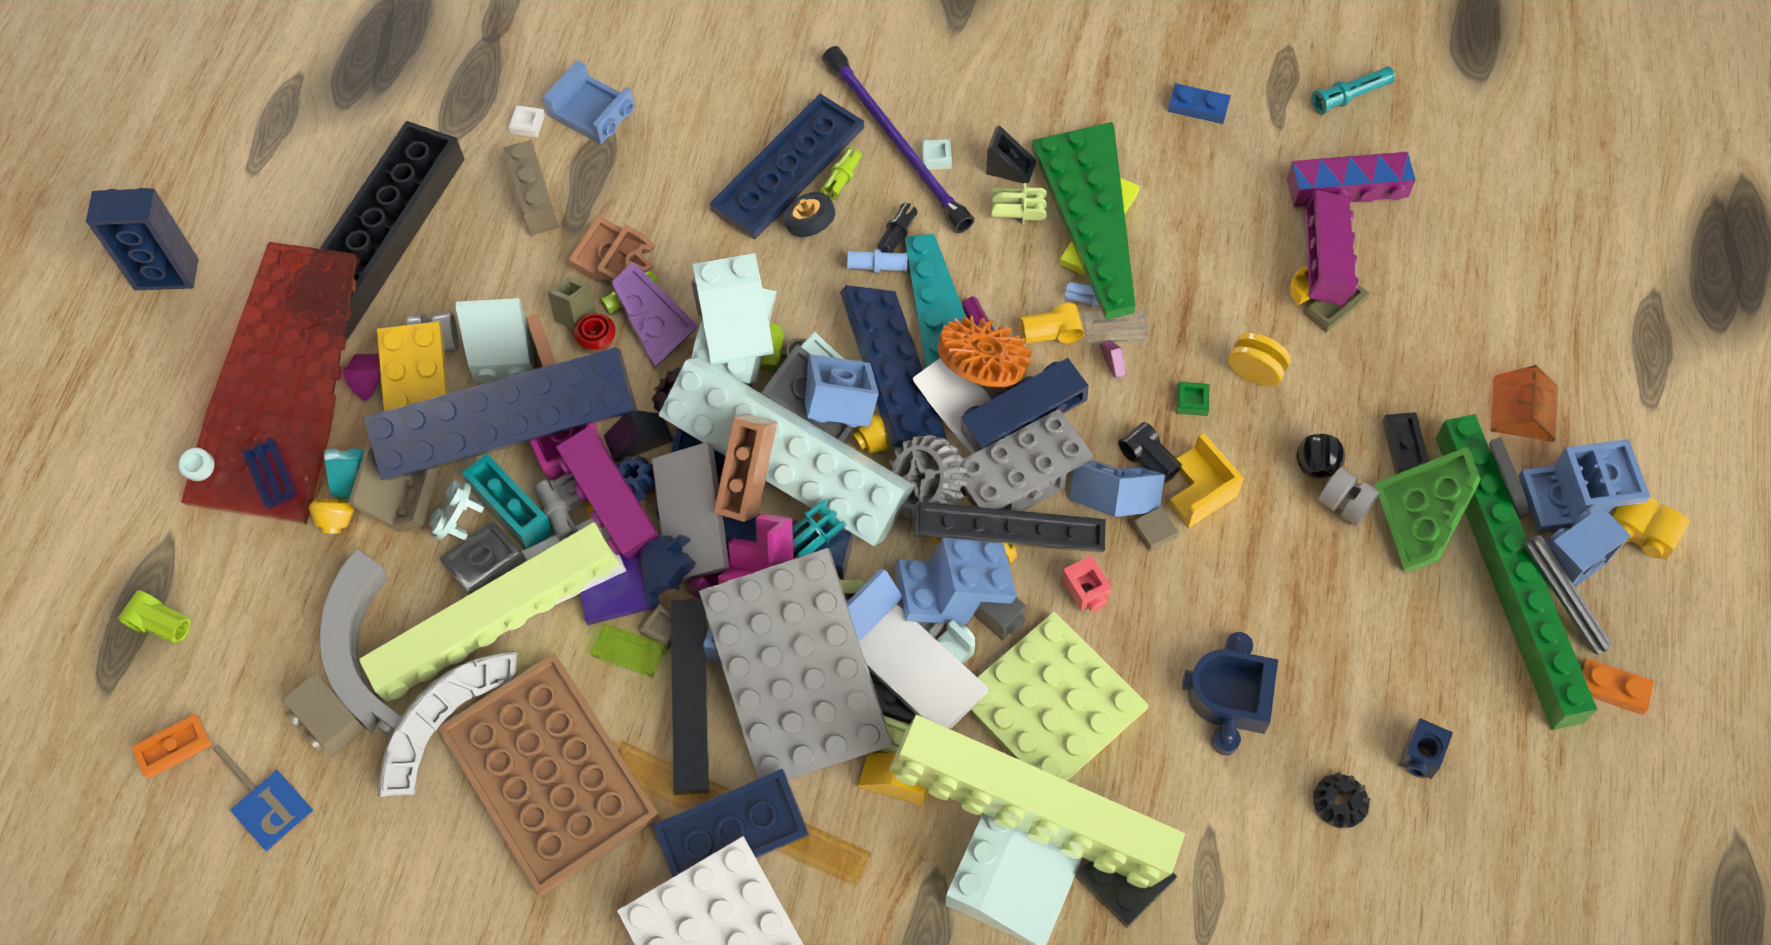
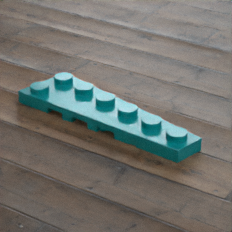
M934 233L905 237V248L925 369L940 358L937 346L944 326H948V323L950 321L953 322L955 318L960 323L963 317L966 318Z

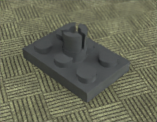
M797 344L761 394L841 442H844L854 427L831 421L821 423L807 417L804 401L810 353Z

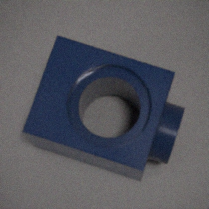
M1419 718L1411 729L1398 765L1407 768L1406 770L1416 777L1432 779L1442 765L1453 732ZM1417 746L1427 748L1431 753V757L1423 756Z

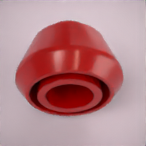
M603 314L584 316L577 322L574 328L576 342L591 353L607 350L611 346L616 334L614 322Z

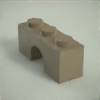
M532 140L503 147L530 235L559 228Z

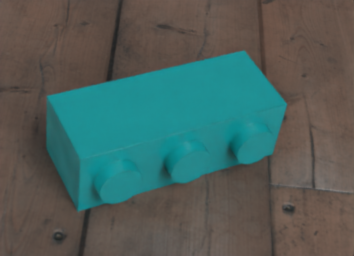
M488 453L462 472L465 481L471 484L470 491L524 549L544 541L553 534L547 516Z

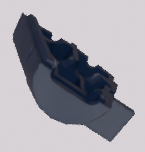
M665 535L651 540L640 549L638 553L648 603L651 607L654 608L658 604L660 605L658 595L664 593V591L671 589L680 590L679 585L684 580V576L688 575L695 567L696 562L687 553L682 551V547L691 541L689 537L679 535L673 539L671 536Z

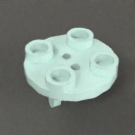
M455 480L450 483L445 493V497L448 499L442 509L436 508L430 517L428 525L432 526V537L442 540L450 533L466 540L468 536L467 531L457 526L456 523L461 512L470 507L482 513L485 508L483 503L469 496L471 484L466 481L459 483Z

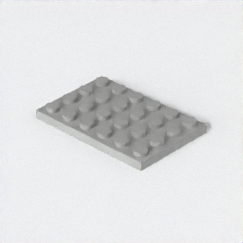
M829 548L699 591L757 779L780 769H783L787 778L791 779L892 746Z

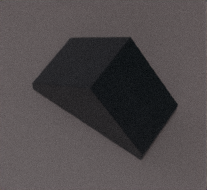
M1000 125L996 126L987 149L986 175L1023 184L1029 183L1037 160Z
M639 410L623 415L604 435L615 463L622 461V458L629 455L634 457L673 442V437L664 418L659 416V413Z

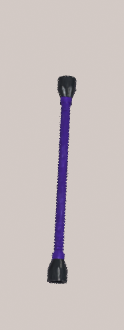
M832 46L827 49L822 56V61L832 73L840 76L843 81H846L909 164L915 169L941 203L940 206L945 211L947 222L956 233L967 231L973 225L975 218L965 206L959 204L952 196L947 194L855 77L853 70L850 68L848 57L839 46Z

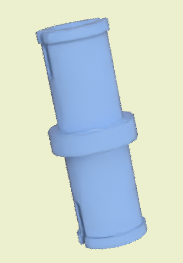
M875 249L874 252L848 250L847 269L874 270V273H880V270L907 272V253L881 252V249Z

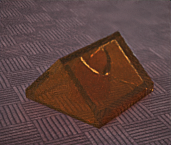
M1537 365L1495 375L1493 379L1490 431L1554 442L1556 440L1558 385Z

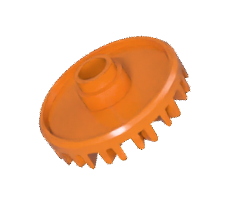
M973 316L969 320L963 317L961 323L955 318L953 322L950 321L948 323V326H944L937 346L938 354L946 367L959 377L987 387L1011 386L1020 382L1025 377L1032 359L1030 358L1032 351L1029 350V346L1023 347L1025 339L1020 338L1019 334L1015 337H1009L1011 333L1010 327L1004 328V325L1001 324L998 330L993 331L991 330L992 319L986 322L982 318L977 326L974 324Z

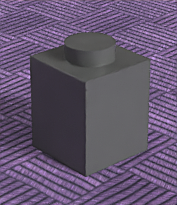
M1017 597L1012 604L981 602L973 616L1003 640L1009 633L1013 635L1018 632L1025 623L1026 605Z

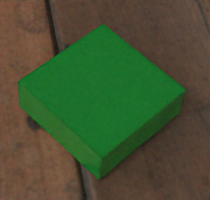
M1178 382L1176 414L1208 416L1210 384Z

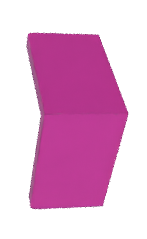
M765 513L759 515L756 518L757 542L734 538L728 543L730 569L725 570L718 576V583L721 584L793 560L792 518Z

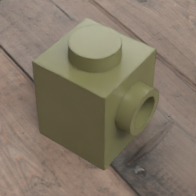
M568 277L548 291L554 320L557 323L574 329L577 322L584 316L597 314L591 285Z

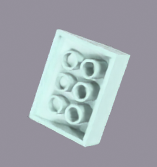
M983 813L946 894L945 906L1030 945H1046L1083 857L1080 859L1071 858L1060 851L1061 847L1049 842L1048 844L1037 843L1028 838L1027 832L1016 827L1013 830L1003 828L994 822L995 818Z

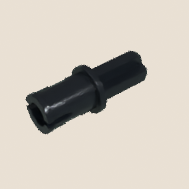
M902 203L893 220L887 222L886 231L877 244L881 252L893 253L900 240L908 235V227L918 214L914 206L910 213L906 214L911 206L910 203Z

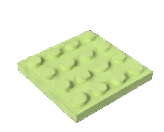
M1053 612L977 677L989 688V692L969 713L1012 757L1068 781L1144 713L1149 704L1066 622Z

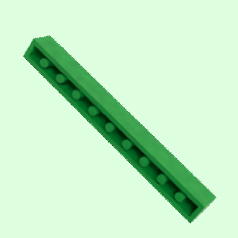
M1476 414L1447 419L1435 437L1442 456L1465 447L1469 448L1481 480L1464 512L1551 730L1584 724L1598 709L1541 571L1525 548L1524 544L1528 540Z

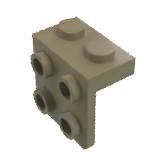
M372 448L367 449L364 452L350 495V505L397 532L421 527L428 516L429 503L436 489V480L440 469L433 468L394 480H381Z

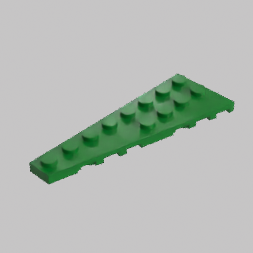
M1113 122L1032 140V151L1105 320L1135 313V296Z

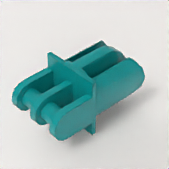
M826 499L818 503L809 512H805V517L792 527L793 537H795L809 525L807 529L793 540V553L818 536L801 550L795 559L813 553L825 542L828 544L829 540L847 525L845 521L840 522L838 520L835 510L831 511L826 506L828 504ZM819 512L824 518L816 524L812 517ZM829 523L833 529L825 534L821 528Z

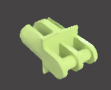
M1024 183V189L993 188L991 215L998 218H1022V224H1025V220H1044L1047 217V213L1044 210L1047 206V202L1044 200L1047 196V191L1043 188L1026 187V183Z

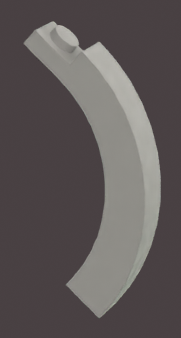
M356 549L337 574L323 608L320 625L321 657L329 682L345 707L370 733L377 727L390 738L401 716L370 692L362 676L358 657V640L364 616L374 597L389 578L378 563Z

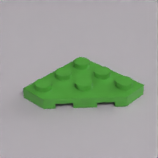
M1468 447L1375 483L1376 489L1380 491L1379 498L1399 557L1407 573L1440 560L1481 480Z

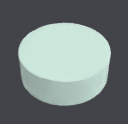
M191 448L181 455L178 467L181 474L192 481H202L213 472L214 459L201 448Z

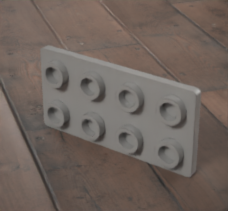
M1056 410L964 458L960 467H964L968 471L962 475V480L967 483L963 487L977 507L993 509L1004 507L1005 510L1024 511L1064 490L1066 474L1091 461L1093 454L1061 410Z

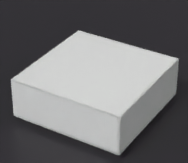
M516 105L508 127L510 134L538 138L545 118L544 110Z

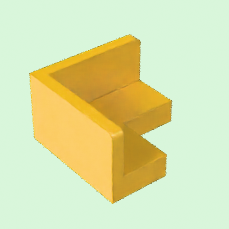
M1205 433L1200 434L1197 437L1195 447L1177 458L1182 464L1179 473L1190 486L1172 497L1168 504L1188 528L1237 497L1244 477Z

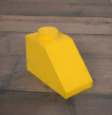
M896 752L868 753L858 783L859 788L924 807L929 789L915 784V786L904 784L895 778L896 774L889 772Z

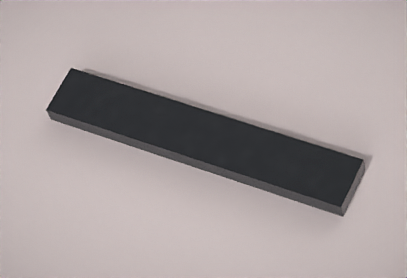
M917 502L914 536L1001 542L1010 545L1101 553L1105 551L1106 519Z
M702 599L671 601L673 792L675 795L709 793L706 655L703 648L706 639L705 609Z

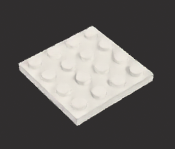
M744 837L739 838L617 910L635 945H804Z

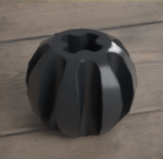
M1313 434L1304 438L1298 447L1296 455L1302 472L1314 478L1333 476L1344 465L1346 457L1340 440L1329 434Z

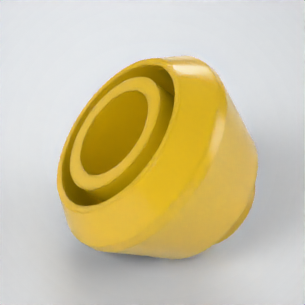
M873 413L870 427L858 426L853 428L854 434L851 435V438L859 451L864 450L869 454L889 449L890 442L883 421L876 413Z
M316 499L309 505V512L314 526L320 527L321 533L337 534L341 533V528L348 526L354 512V507L350 505L348 500Z

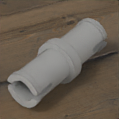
M544 480L538 483L535 491L545 508L543 513L547 516L548 521H551L559 541L578 532L569 515V505L561 499L555 482L549 480L548 483V480Z

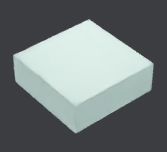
M950 139L922 140V160L928 169H952Z

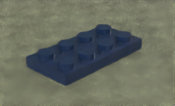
M783 769L653 825L672 877L677 876L741 837L745 838L757 859L810 836Z

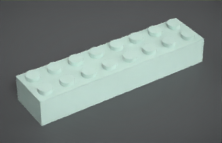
M699 357L685 361L659 413L660 417L703 443L713 444V448L725 456L734 417L750 414L778 422L766 481L810 508L815 507L822 500L826 499L828 502L826 506L831 511L835 510L837 512L836 517L840 522L845 521L847 524L844 528L873 546L886 539L915 485L718 367L711 365V363Z

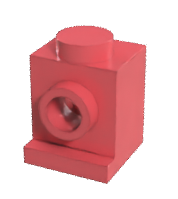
M1092 555L1063 569L1061 584L1067 588L1080 611L1089 608L1091 612H1095L1108 603L1107 599L1110 597L1112 587ZM1083 588H1089L1091 591L1085 593Z

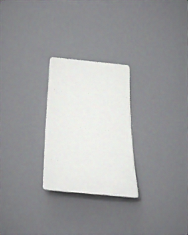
M939 358L916 375L913 381L950 430L974 454L976 452L961 432V416L969 408L981 406L990 401L991 398L981 385L959 377L948 369L941 358Z

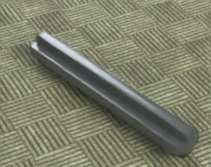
M1540 535L1530 538L1524 544L1526 550L1593 653L1600 654L1607 651L1611 646V641L1544 538Z

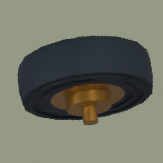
M810 192L801 195L785 208L783 213L784 225L796 237H809L818 234L832 223L836 215L835 207L830 197L825 193Z

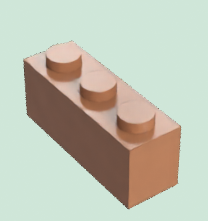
M750 414L734 417L714 510L715 514L743 522L758 516L778 422Z

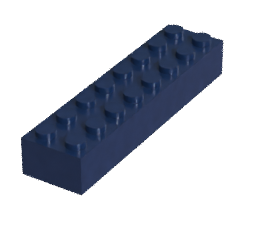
M614 347L363 418L381 480H394L634 413L638 410L621 350Z

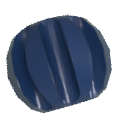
M630 455L622 458L623 463L616 464L638 501L646 500L645 495L648 493L653 494L656 489L653 464H649L646 458L639 455L635 459H631Z

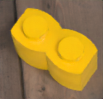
M1651 497L1646 503L1617 506L1612 514V517L1631 535L1626 542L1636 543L1650 557L1665 560L1674 551L1691 521L1684 514L1671 507L1659 504Z

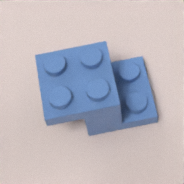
M1629 439L1566 447L1553 466L1522 469L1518 475L1537 532L1571 528L1574 526L1572 522L1586 510L1591 514L1602 506L1609 513L1613 507L1646 503L1650 498Z
M942 538L930 561L898 559L894 567L898 588L903 596L901 602L905 621L948 624L951 620H954L957 624L967 625L981 602L1012 604L1017 597L1004 544L1001 542Z

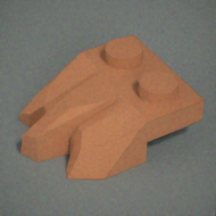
M598 215L569 258L568 265L594 280H614L632 262L645 273L651 271L653 265L642 254L650 253L655 245L644 234L625 224L622 229Z

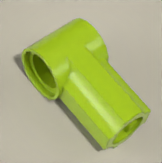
M141 590L135 592L118 616V620L131 629L140 633L147 631L173 644L183 641L190 631L191 620L188 616L164 606L155 597Z

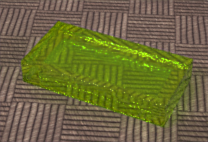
M604 623L590 653L592 657L653 678L666 647L659 642Z

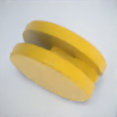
M1256 333L1240 335L1234 345L1235 348L1231 350L1228 356V363L1235 373L1261 386L1278 385L1284 376V371L1287 370L1291 362L1289 353L1282 345L1269 337Z

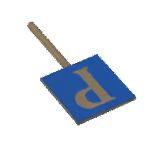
M219 745L214 746L213 749L251 792L230 811L266 852L314 812L278 770L256 787Z

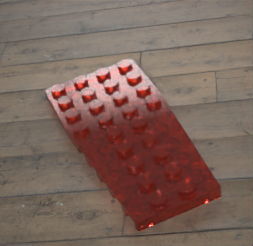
M275 242L267 244L208 405L196 448L205 450L213 457L214 469L211 475L202 481L187 479L181 503L186 506L307 524L310 514L309 505L314 499L324 460V450L327 449L337 398L334 390L336 381L340 380L342 369L339 365L341 350L345 351L346 321H350L351 316L349 303L351 292H355L356 281L354 280L356 264H360V259L354 253Z

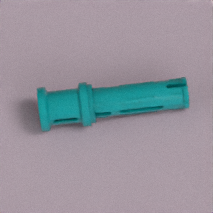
M1386 66L1383 69L1350 82L1338 81L1328 89L1315 90L1311 96L1313 107L1318 114L1323 115L1336 106H1346L1352 98L1395 82V73L1390 66Z

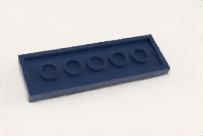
M819 94L709 203L710 210L748 236L756 239L865 128L864 120L824 95Z
M846 285L840 294L862 361L871 364L879 393L876 403L891 447H903L904 441H912L913 437L932 435L936 436V438L947 440L938 413L913 381V378L922 372L923 369L896 292Z

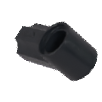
M1147 422L1140 423L1118 440L1119 449L1129 461L1133 463L1138 461L1144 468L1165 474L1164 483L1172 480L1181 470L1182 464L1160 443L1157 431Z

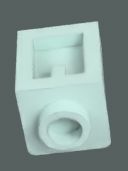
M951 620L947 624V631L937 641L962 664L974 655L975 637L965 625L959 626L954 620Z

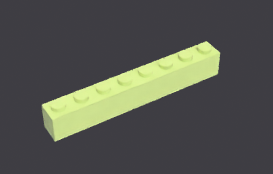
M593 522L360 658L359 661L374 691L386 702L391 699H398L404 696L408 689L418 683L433 679L440 670L451 664L462 662L474 650L492 644L498 636L508 630L521 627L530 617L539 612L542 613L550 610L556 602L564 597L579 593L592 580L608 576L614 567L619 565V562L597 525Z

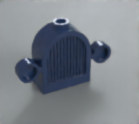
M1243 632L1231 634L1226 641L1225 650L1212 651L1203 656L1196 664L1194 671L1185 669L1182 681V689L1188 690V698L1194 711L1204 720L1222 725L1215 730L1211 739L1213 749L1221 755H1231L1238 749L1241 736L1237 729L1265 734L1271 722L1278 659L1251 654L1253 641L1249 635Z

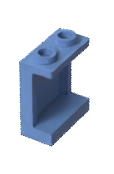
M578 60L542 97L547 116L599 144H602L608 136H612L615 133L617 126L625 117L631 115L635 107L631 89L625 87L620 93L590 77L586 64Z

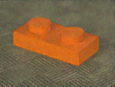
M1589 658L1582 662L1581 670L1594 699L1641 715L1648 711L1654 680Z
M195 713L131 748L143 776L150 779L212 746V743L201 718Z

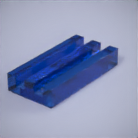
M272 437L267 439V443L263 445L258 443L254 445V449L242 451L263 504L268 509L298 496L278 444ZM268 451H271L287 492L284 494L281 492L266 455ZM257 456L261 461V464L263 466V469L265 471V474L275 496V498L273 499L270 495L266 482L263 478V475L255 458Z

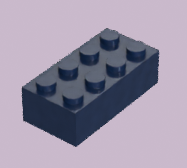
M154 188L92 191L86 223L134 291L194 288L199 259Z

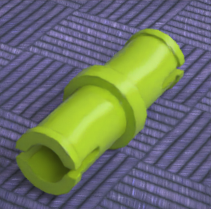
M848 146L839 162L832 166L830 169L831 175L821 188V192L827 196L832 191L831 200H836L844 185L851 181L853 170L862 159V153L858 149H856L851 157L850 154L854 149L853 146Z

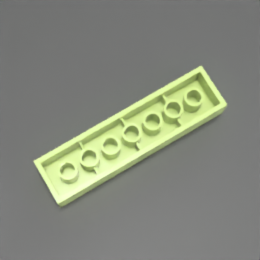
M917 714L905 731L889 769V772L896 774L895 778L910 786H915V784L921 785L929 789V794L938 799L948 800L950 798L961 803V807L969 813L975 815L984 813L995 818L994 822L1003 828L1013 830L1016 827L1027 832L1028 838L1037 843H1052L1061 847L1060 851L1063 854L1075 859L1086 858L1094 862L1093 866L1098 870L1111 874L1115 871L1126 876L1130 884L1140 888L1152 887L1172 874L1185 833Z

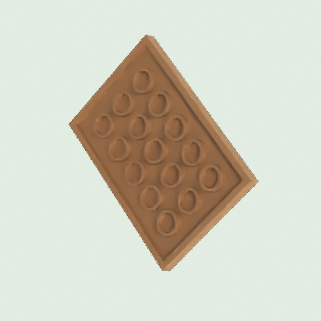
M555 652L444 722L438 728L540 897H543L660 818L659 813Z

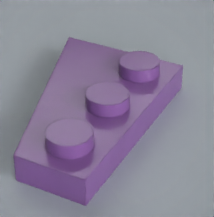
M634 262L611 282V286L654 369L697 330L698 325Z

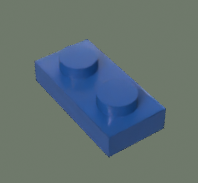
M1175 83L1168 112L1224 124L1231 95Z

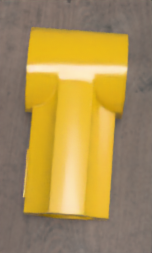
M1073 303L1058 305L1052 312L1020 318L1022 338L1025 339V344L1058 339L1061 343H1073L1084 336L1078 307Z

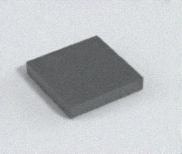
M1499 437L1491 440L1489 443L1491 453L1518 518L1522 519L1531 516L1525 493L1502 438Z
M492 521L442 556L440 561L470 595L523 564L527 559L518 547Z

